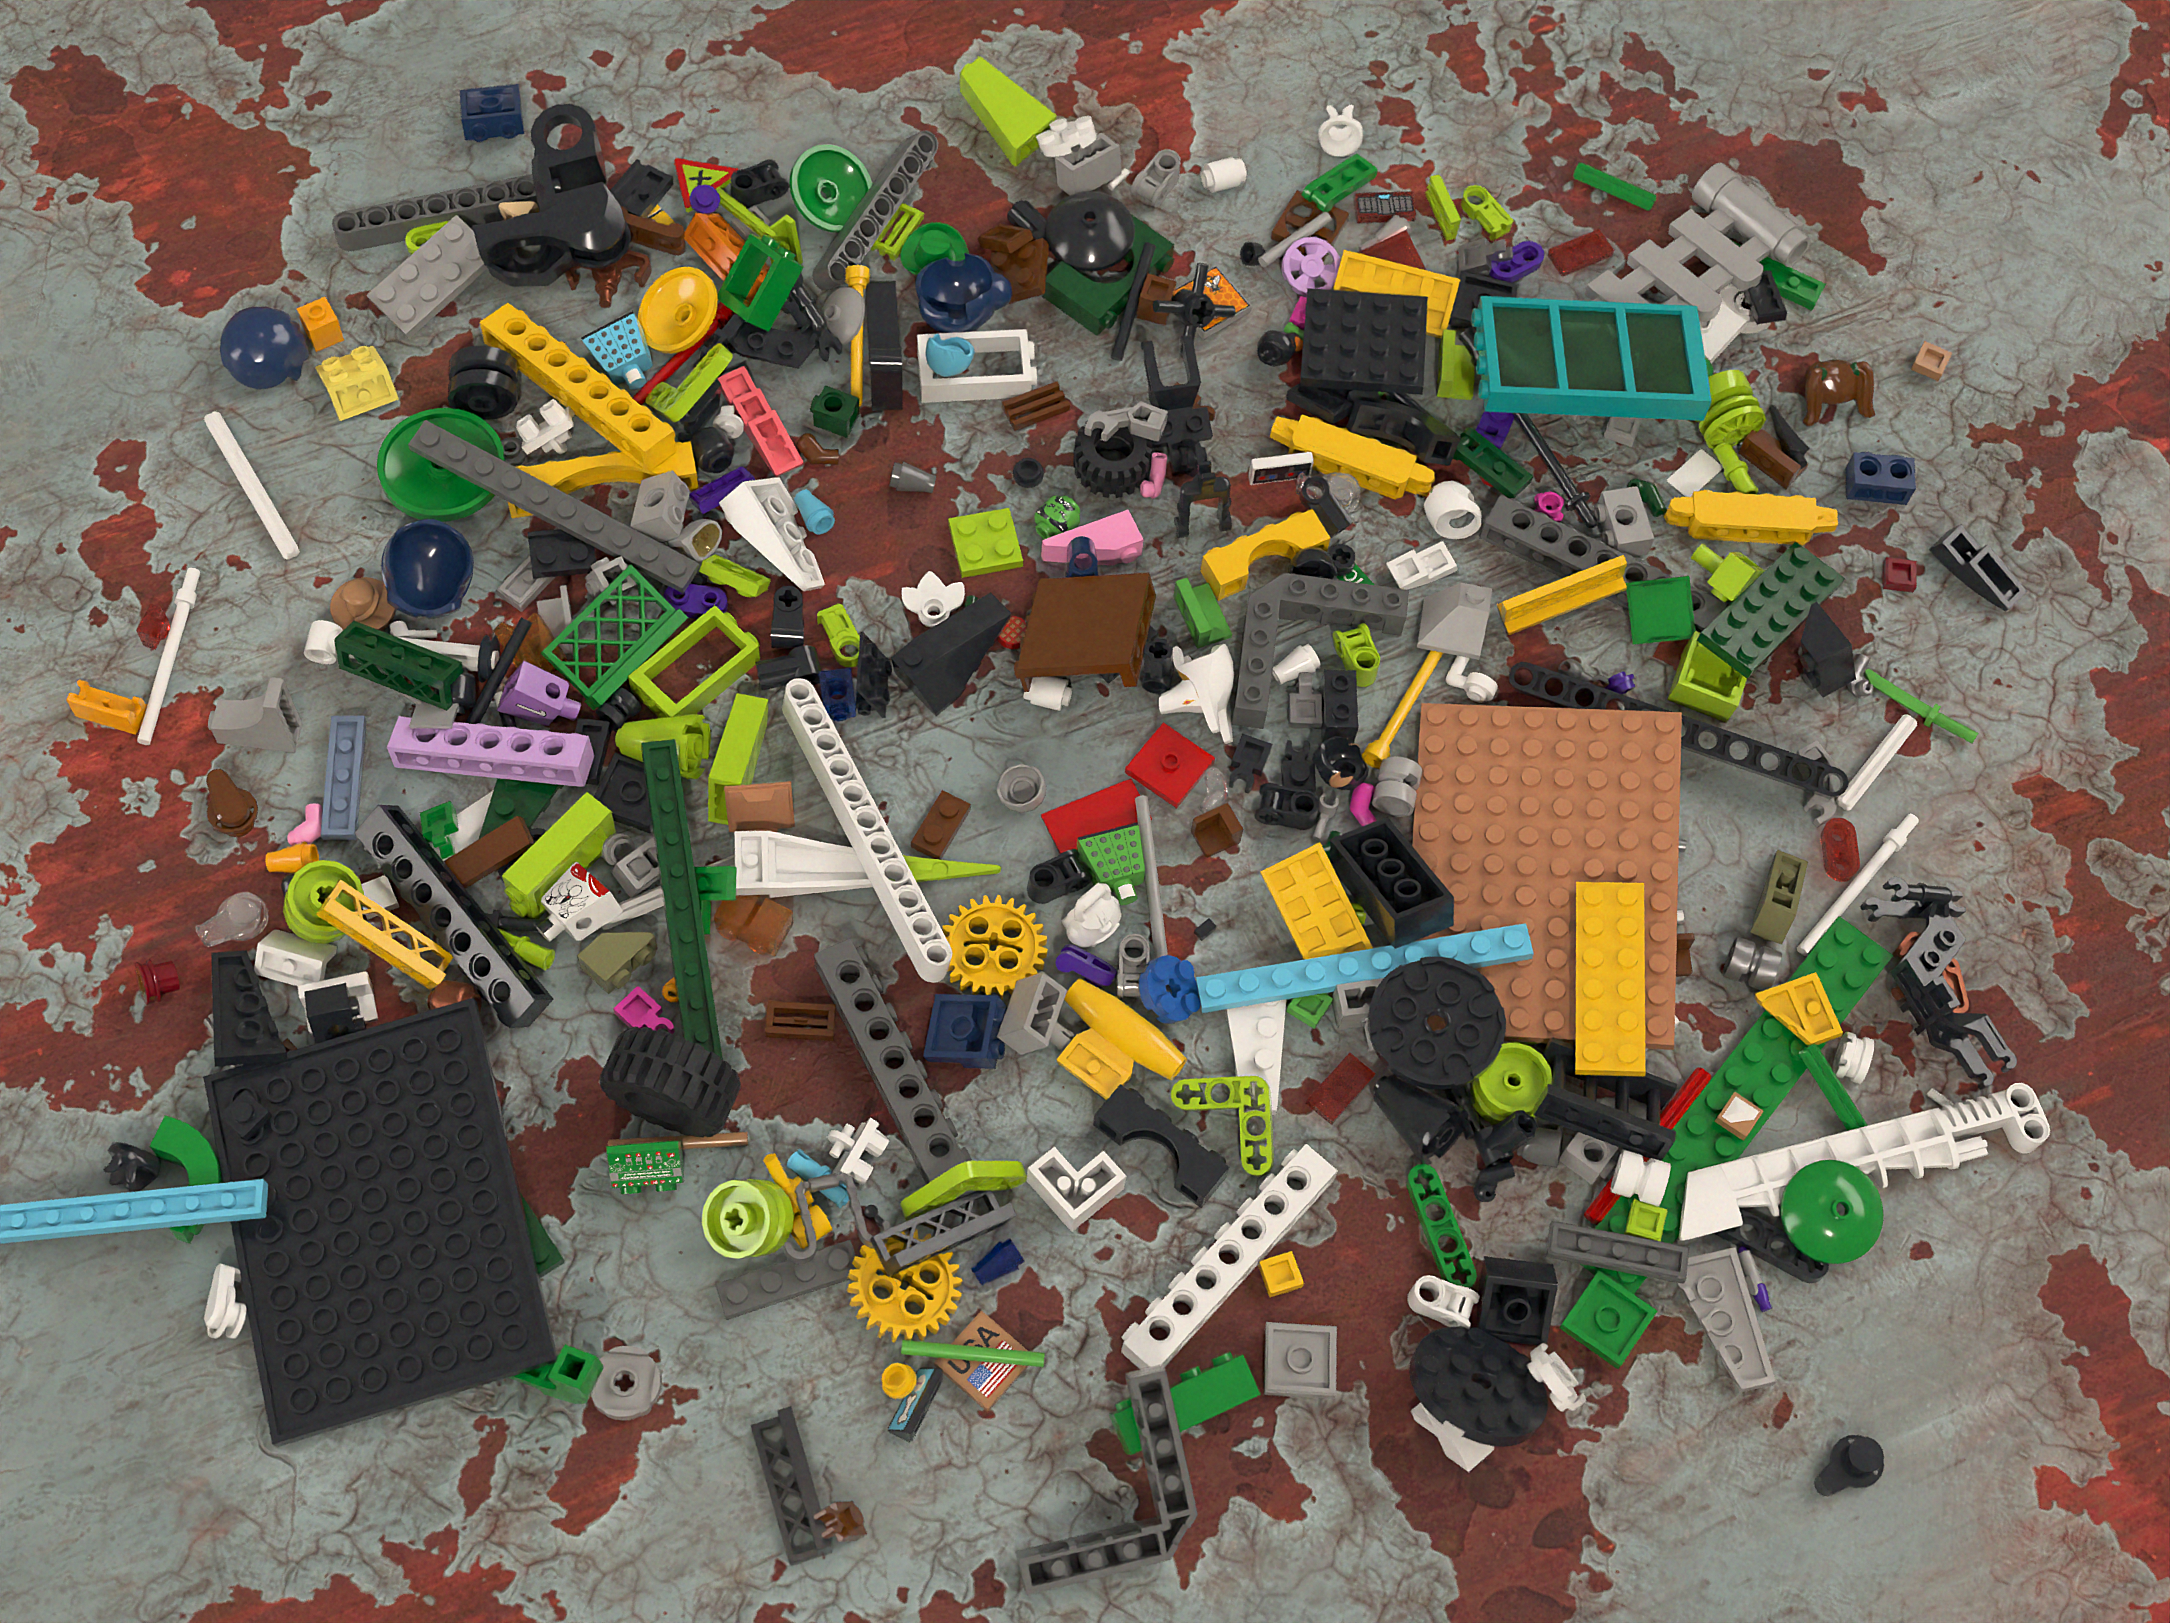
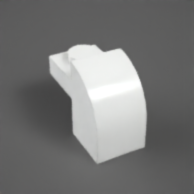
M1422 1403L1411 1410L1415 1421L1438 1437L1445 1455L1468 1472L1494 1450L1493 1446L1480 1444L1462 1437L1464 1431L1447 1421L1442 1425L1425 1409Z

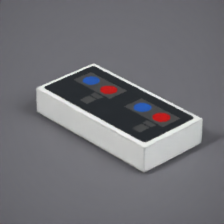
M1312 452L1252 459L1248 474L1250 485L1309 478L1314 462Z

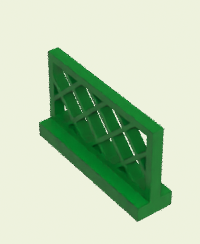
M630 564L541 654L586 698L584 702L592 710H595L688 617L680 609L675 610ZM627 576H630L638 584V596H622V581ZM616 588V595H609ZM644 591H645L650 597H644ZM603 600L616 601L617 618L600 617V603ZM622 601L639 602V619L623 618ZM644 602H656L664 613L658 619H645ZM594 610V617H587ZM581 622H594L595 640L578 639V625ZM600 623H617V640H601ZM623 623L639 624L640 637L636 641H623ZM645 624H652V625L645 631ZM572 632V639H565ZM559 644H572L573 662L561 661L552 651ZM578 645H595V662H579ZM601 645L618 647V659L614 663L601 662ZM623 646H630V647L623 653ZM579 667L596 668V681L589 688L579 679ZM601 668H608V669L601 675Z

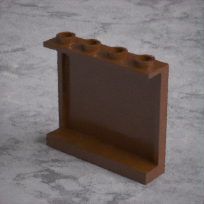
M1150 573L1039 579L1037 590L1032 594L1031 614L1026 617V634L1020 641V657L1014 664L1015 676L1017 679H1020L1024 692L1030 691L1033 677L1120 673L1124 687H1137L1156 599Z

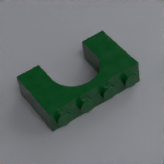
M1132 214L1135 236L1132 248L1124 258L1131 269L1125 278L1113 283L1094 282L1063 261L1046 276L1045 294L1042 297L1096 336L1105 328L1110 329L1117 321L1118 315L1125 310L1144 243H1151L1156 246L1148 274L1159 276L1162 272H1168L1174 263V244Z

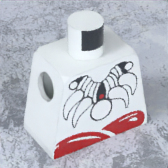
M576 861L542 897L541 903L550 916L536 928L549 942L563 930L574 940L581 941L619 916L623 910L611 892Z

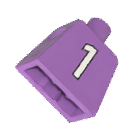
M523 661L505 682L497 711L549 726L558 715L574 721L579 713L581 703L566 697L569 688L567 681Z

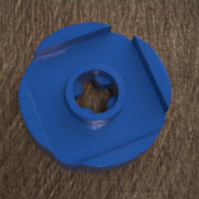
M1164 955L1146 964L1148 965L1146 971L1141 973L1139 978V992L1146 1009H1153L1155 1014L1159 1016L1156 1018L1157 1020L1165 1024H1174L1189 1018L1192 1013L1199 1010L1200 999L1194 977V968L1188 960L1181 961L1177 957ZM1169 984L1172 990V994L1171 992L1166 991V985Z

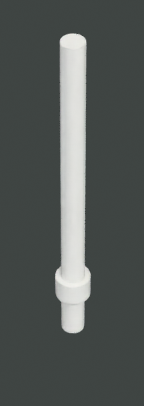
M195 568L187 569L181 589H178L174 601L177 605L137 738V742L143 745H150L188 613L195 605L197 598L195 589L200 576V571Z
M1908 814L1896 829H1891L1884 837V844L1799 944L1797 951L1801 955H1809L1838 916L1844 913L1893 852H1898L1907 842L1908 834L1919 822L1915 815Z

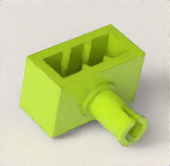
M1704 543L1691 556V560L1697 562L1712 574L1707 581L1713 587L1711 593L1725 603L1727 601H1734L1765 571L1741 552H1730L1723 559Z

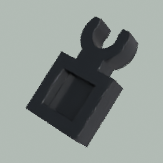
M1242 733L1231 762V766L1237 769L1233 770L1230 774L1229 787L1233 788L1236 780L1243 779L1247 783L1245 793H1249L1254 784L1253 774L1262 775L1273 744Z
M1287 740L1285 756L1288 760H1283L1281 765L1282 786L1309 790L1315 794V765L1313 761H1305L1310 751L1308 740H1304L1301 752L1294 751L1292 749V741Z

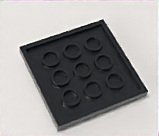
M1307 288L1300 386L1423 395L1428 297Z

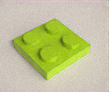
M1010 508L948 518V526L962 578L1023 567V558Z

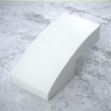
M1443 541L1417 554L1415 550H1412L1386 563L1399 589L1405 590L1428 584L1458 571L1457 565Z

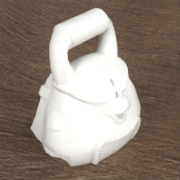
M1097 883L1077 900L1075 908L1069 911L1067 916L1061 920L1067 930L1068 939L1079 948H1086L1090 946L1095 947L1109 938L1120 925V904L1114 896H1111V890L1107 884Z

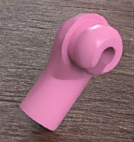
M1152 454L1149 481H1143L1140 484V494L1144 498L1151 497L1154 499L1161 494L1166 475V454Z
M308 804L305 807L306 821L297 826L293 831H290L287 836L290 846L304 841L311 844L321 837L323 810L320 804Z

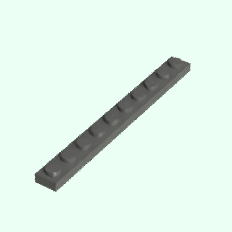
M426 420L408 444L412 452L614 558L622 556L626 564H631L635 569L683 594L700 569L698 562Z

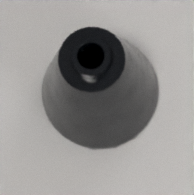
M1395 1074L1381 1077L1374 1085L1373 1091L1375 1093L1373 1100L1417 1159L1423 1164H1431L1432 1162L1428 1158L1436 1155L1438 1158L1445 1155L1462 1134L1464 1128L1459 1124L1463 1117L1467 1121L1469 1117L1468 1111L1462 1106L1425 1088L1410 1084Z

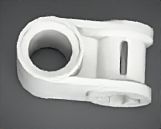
M1430 1275L1421 1277L1408 1293V1304L1414 1312L1439 1321L1448 1327L1470 1329L1469 1317L1473 1304L1478 1303V1293L1467 1287L1454 1285ZM1419 1289L1429 1290L1434 1297V1301L1427 1302L1423 1300L1419 1294Z

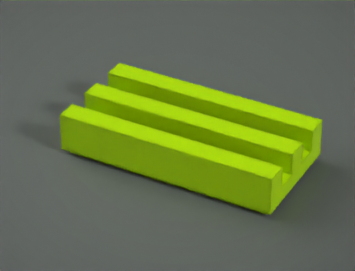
M1440 174L1430 176V183L1427 186L1428 191H1426L1425 195L1446 241L1455 239L1461 222L1460 216Z
M901 203L870 250L875 251L877 249L880 255L885 256L888 254L890 259L895 261L901 253L907 238L918 228L924 219V212ZM901 211H904L905 213L900 219V221L895 225L893 231L886 239V241L882 243L881 240L883 239V237L886 235V233L888 232L894 221L897 219ZM913 216V218L911 219L903 233L900 235L894 246L891 247L894 241L901 233V231L903 230V228L905 227V225L907 224V222L909 221V219Z

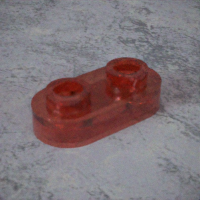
M1833 818L1826 823L1821 831L1824 868L1827 875L1833 880L1846 882L1851 880L1860 868L1856 830L1848 820ZM1832 835H1838L1841 841L1835 840ZM1836 864H1841L1845 870H1840L1836 867Z

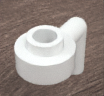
M1457 656L1446 676V683L1464 689L1467 692V696L1475 702L1491 701L1498 689L1497 683L1487 675L1478 672H1472L1468 677L1463 676L1462 673L1470 658Z

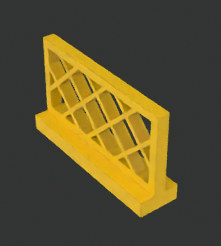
M1624 555L1497 604V609L1507 634L1511 635L1625 591L1627 586L1623 575L1627 562Z

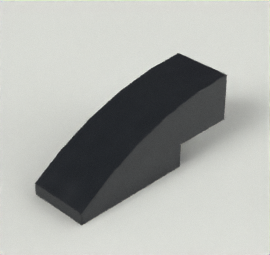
M1962 524L1947 531L1929 549L1961 582L2004 611H2008L2027 592L1988 544L1980 547Z

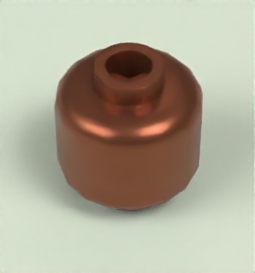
M445 980L430 992L427 1006L429 1010L474 998L480 1014L482 1001L473 985Z

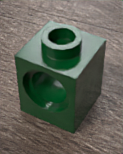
M825 385L820 396L815 395L810 406V412L813 413V425L848 438L860 415L859 398Z

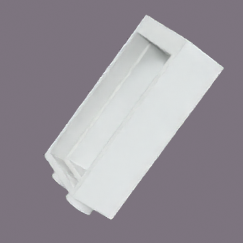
M1027 329L938 333L941 340L951 337L964 338L972 344L975 353L1020 351L1021 375L933 379V371L927 364L925 351L928 339L932 338L935 334L917 335L921 403L1009 399L1029 392L1032 385H1037L1036 367H1030V360H1034V342L1028 341Z

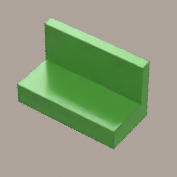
M1188 578L1176 581L1173 597L1196 648L1232 638V632L1209 583L1192 588Z

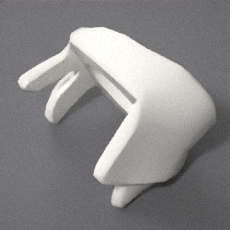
M1330 105L1326 107L1330 119L1322 123L1318 139L1323 150L1332 156H1348L1357 151L1361 145L1363 129L1360 122L1352 118L1353 105L1345 107L1342 115H1338L1334 107ZM1339 124L1347 125L1345 128L1342 129L1333 127Z

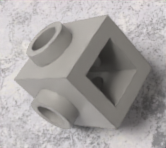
M622 556L612 561H609L608 557L591 565L592 571L585 576L587 581L585 585L593 599H596L609 586L607 581L611 584L628 567ZM627 576L622 581V596H628L627 591L636 585V582L630 576ZM616 588L609 595H616ZM603 600V601L600 603V605H602V604H604V603H606V602H608V601ZM610 601L611 605H615L616 601Z

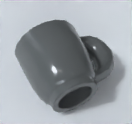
M1538 1118L1535 1121L1538 1127L1535 1130V1137L1518 1148L1517 1156H1521L1524 1160L1534 1164L1557 1168L1562 1150L1563 1126Z

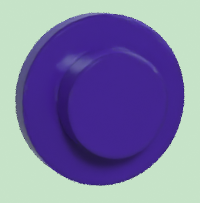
M699 185L692 190L690 205L697 213L711 214L719 207L720 196L715 188L709 185Z
M1622 671L1608 678L1609 685L1605 689L1625 694L1636 687L1633 682L1635 677L1633 674L1626 675Z

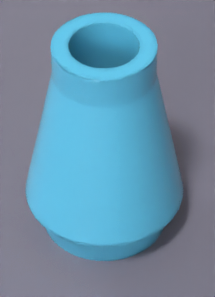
M807 489L796 494L794 502L799 508L807 529L815 534H824L829 531L835 523L833 510L812 495Z

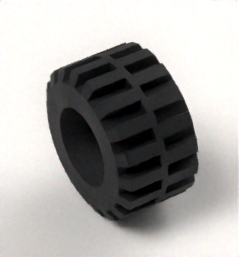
M1081 426L1075 440L1073 460L1075 475L1077 479L1081 478V485L1084 488L1090 486L1091 493L1096 495L1098 492H1101L1103 497L1109 498V494H1115L1116 498H1120L1124 492L1128 495L1134 493L1135 487L1140 489V484L1149 475L1152 440L1130 434L1126 426L1118 428L1107 441L1101 440L1103 432L1101 428H1095L1091 436L1084 434L1085 427ZM1105 450H1116L1125 454L1127 458L1119 461H1110L1104 459L1098 453Z

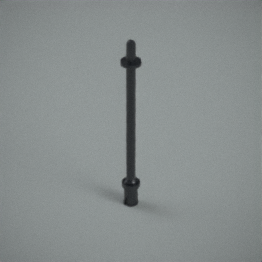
M1470 327L1459 335V340L1471 355V362L1476 367L1479 351L1474 350V336L1477 331L1475 327ZM1500 373L1501 386H1509ZM1512 413L1568 497L1569 501L1565 505V509L1567 511L1576 510L1588 528H1595L1598 523L1597 519L1586 504V501L1591 497L1589 492L1579 493L1528 414Z

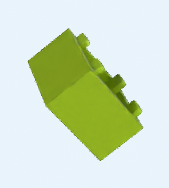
M1695 631L1683 650L1667 700L1727 723L1739 705L1747 678L1699 643L1697 638L1700 633Z

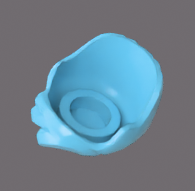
M935 334L932 338L928 339L925 351L928 366L936 374L944 377L958 375L965 371L975 354L972 344L964 338L951 337L941 340L939 334Z

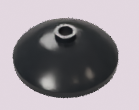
M1081 192L1064 198L1051 210L1045 225L1046 242L1049 244V250L1060 262L1063 261L1073 269L1080 271H1100L1116 265L1129 253L1135 236L1134 221L1129 210L1119 200L1099 192Z

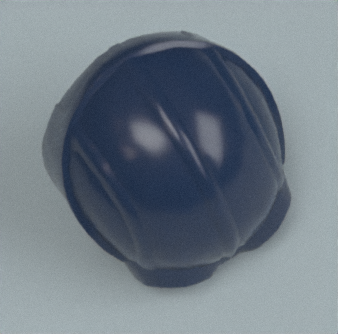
M435 519L417 520L400 527L388 540L381 561V572L387 590L388 604L398 611L415 618L421 616L435 619L459 611L462 599L470 586L474 568L473 552L465 537L453 527Z

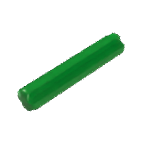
M1579 162L1573 173L1574 179L1647 211L1652 209L1657 196L1582 162Z
M1811 1044L1803 1048L1799 1052L1800 1057L1847 1131L1868 1126L1816 1044Z

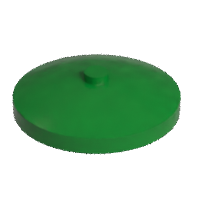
M435 408L411 415L389 432L378 453L377 472L386 497L403 513L420 520L453 521L479 511L495 496L491 492L412 452L408 446L411 439L426 420L506 462L499 436L482 418L460 409Z

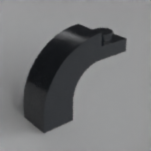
M1377 399L1376 403L1356 400L1346 426L1351 433L1382 437L1400 443L1415 452L1423 462L1448 466L1452 462L1460 441V437L1452 429L1437 419L1408 406L1382 399Z

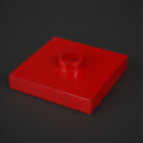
M1163 722L1125 767V773L1177 809L1214 764L1215 757Z

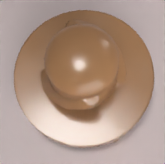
M368 577L352 579L341 585L334 593L330 603L333 621L343 630L353 621L382 631L392 622L396 613V609L387 602V590L384 583Z

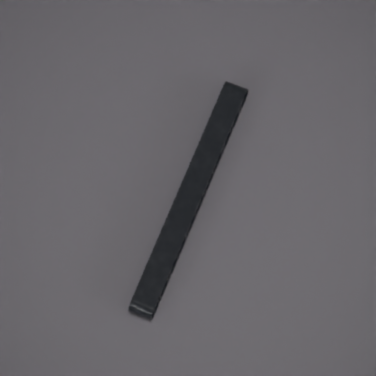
M1529 662L1515 664L1509 673L1510 685L1515 691L1563 708L1606 710V705L1610 701L1615 700L1622 703L1624 710L1672 712ZM1522 669L1530 671L1533 675L1531 683L1525 686L1517 684L1514 680L1516 672ZM1558 680L1563 685L1562 693L1558 696L1547 694L1545 685L1548 681ZM1587 690L1593 695L1594 701L1589 706H1580L1575 700L1576 694L1579 691ZM1682 715V724L1686 730L1685 735L1681 737L1682 749L1825 798H1836L1843 794L1848 787V777L1839 768ZM1704 732L1712 733L1716 738L1715 747L1711 749L1701 747L1698 741L1699 735ZM1733 743H1742L1746 747L1747 756L1744 759L1737 760L1730 755L1729 749ZM1771 753L1777 757L1778 766L1775 770L1763 768L1760 762L1763 754ZM1803 764L1809 769L1807 780L1798 781L1793 777L1792 768L1794 765ZM1831 774L1839 778L1841 784L1838 791L1830 792L1826 790L1823 784L1826 775Z

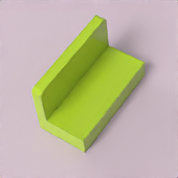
M1443 330L1439 344L1436 397L1472 400L1475 366L1471 362L1472 357L1465 346L1455 345L1456 331Z

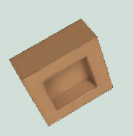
M1924 341L1911 370L1939 381L1952 353Z

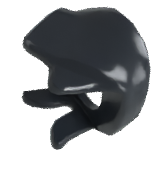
M113 1142L107 1151L112 1156V1160L104 1168V1172L111 1173L110 1185L123 1184L130 1192H137L144 1189L158 1177L162 1164L159 1157L122 1142Z

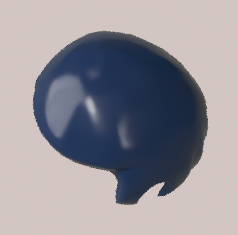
M266 306L242 309L229 319L222 331L220 355L223 366L228 369L234 379L250 388H272L283 383L287 377L298 381L302 376V365L308 359L309 350L306 345V335L301 331L300 325L291 320L289 314L278 309Z

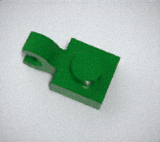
M448 801L420 812L422 834L427 842H433L435 848L439 847L442 859L455 855V848L450 834L459 831L456 809L452 802Z

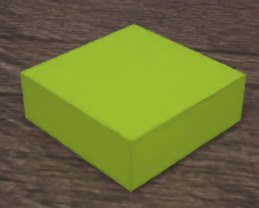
M1634 1199L1631 1203L1624 1235L1661 1241L1668 1209Z

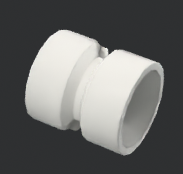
M1622 1150L1615 1168L1610 1192L1629 1198L1634 1194H1638L1640 1201L1659 1206L1667 1186L1671 1164L1653 1158L1644 1162L1642 1155Z

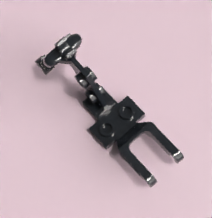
M800 273L787 297L788 301H785L781 308L782 312L793 317L797 323L798 331L788 332L774 328L766 331L745 322L744 319L734 314L722 330L718 328L715 331L714 340L708 348L704 346L700 350V358L693 363V369L710 349L719 343L731 353H736L742 357L796 369L802 366L814 349H819V356L826 362L829 360V353L825 348L832 347L840 355L842 353V344L827 329V321L816 306L815 299H812L804 288L803 276ZM726 368L722 371V373H721L718 377H720V376H722V375L724 374ZM717 378L687 412L690 416L685 415L679 420L684 425V431L688 433H678V440L680 442H689L693 434L698 429L704 428L718 410L721 384Z
M1191 335L1181 336L1180 339L1181 344H1183V359L1188 383L1165 386L1162 384L1153 342L1146 341L1141 343V348L1144 350L1143 361L1148 381L1150 404L1168 411L1167 424L1159 442L1152 440V448L1167 446L1172 475L1187 474L1194 477L1192 481L1182 484L1180 488V500L1177 504L1179 516L1174 517V525L1177 526V538L1189 537L1190 504L1198 500L1218 498L1216 516L1220 521L1219 531H1230L1232 529L1229 511L1231 506L1230 481L1226 477H1216L1215 473H1211L1212 463L1207 461L1205 447H1201L1199 442L1211 440L1213 437L1207 407L1192 409L1201 385V379Z
M1891 877L1883 885L1885 890H1895L1896 893L1891 896V901L1870 897L1861 904L1860 908L1873 911L1868 917L1870 922H1876L1882 916L1897 917L1902 920L1906 918L1926 919V928L1899 964L1890 971L1907 999L1900 1006V1009L1903 1013L1909 1010L1919 1025L1914 1029L1917 1035L1927 1031L1930 1044L1935 1048L1954 1054L1969 1078L1980 1077L1982 1079L1978 1084V1089H1985L1993 1083L1994 1076L1971 1043L1968 1034L1978 1038L1992 1061H2004L2005 1064L2000 1068L2001 1072L2006 1073L2013 1069L2017 1064V1059L1987 1014L1953 1012L1961 1003L1943 975L1940 976L1966 941V938L1952 918H1958L1966 912V907H1957L1953 904V902H1957L1963 897V893L1961 891H1951L1948 887L1930 886L1924 883H1918L1917 885L1907 884L1900 877ZM1903 900H1915L1918 902H1903Z

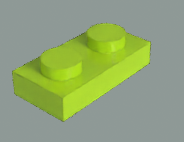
M716 554L704 559L699 571L709 576L708 579L720 585L727 584L737 589V593L750 598L757 597L766 592L771 579Z

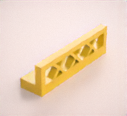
M342 880L337 882L316 913L317 916L429 990L434 989L442 982L446 976L444 971L453 959L452 955L440 945ZM341 891L353 899L355 912L350 911L335 901ZM360 904L366 907L367 909L361 910ZM375 913L381 917L384 931H380L365 921L363 915ZM389 923L396 928L390 929ZM403 932L408 935L412 950L407 949L392 939L391 934ZM418 943L423 945L424 948H418ZM432 951L441 957L442 961L436 968L422 959L420 953Z

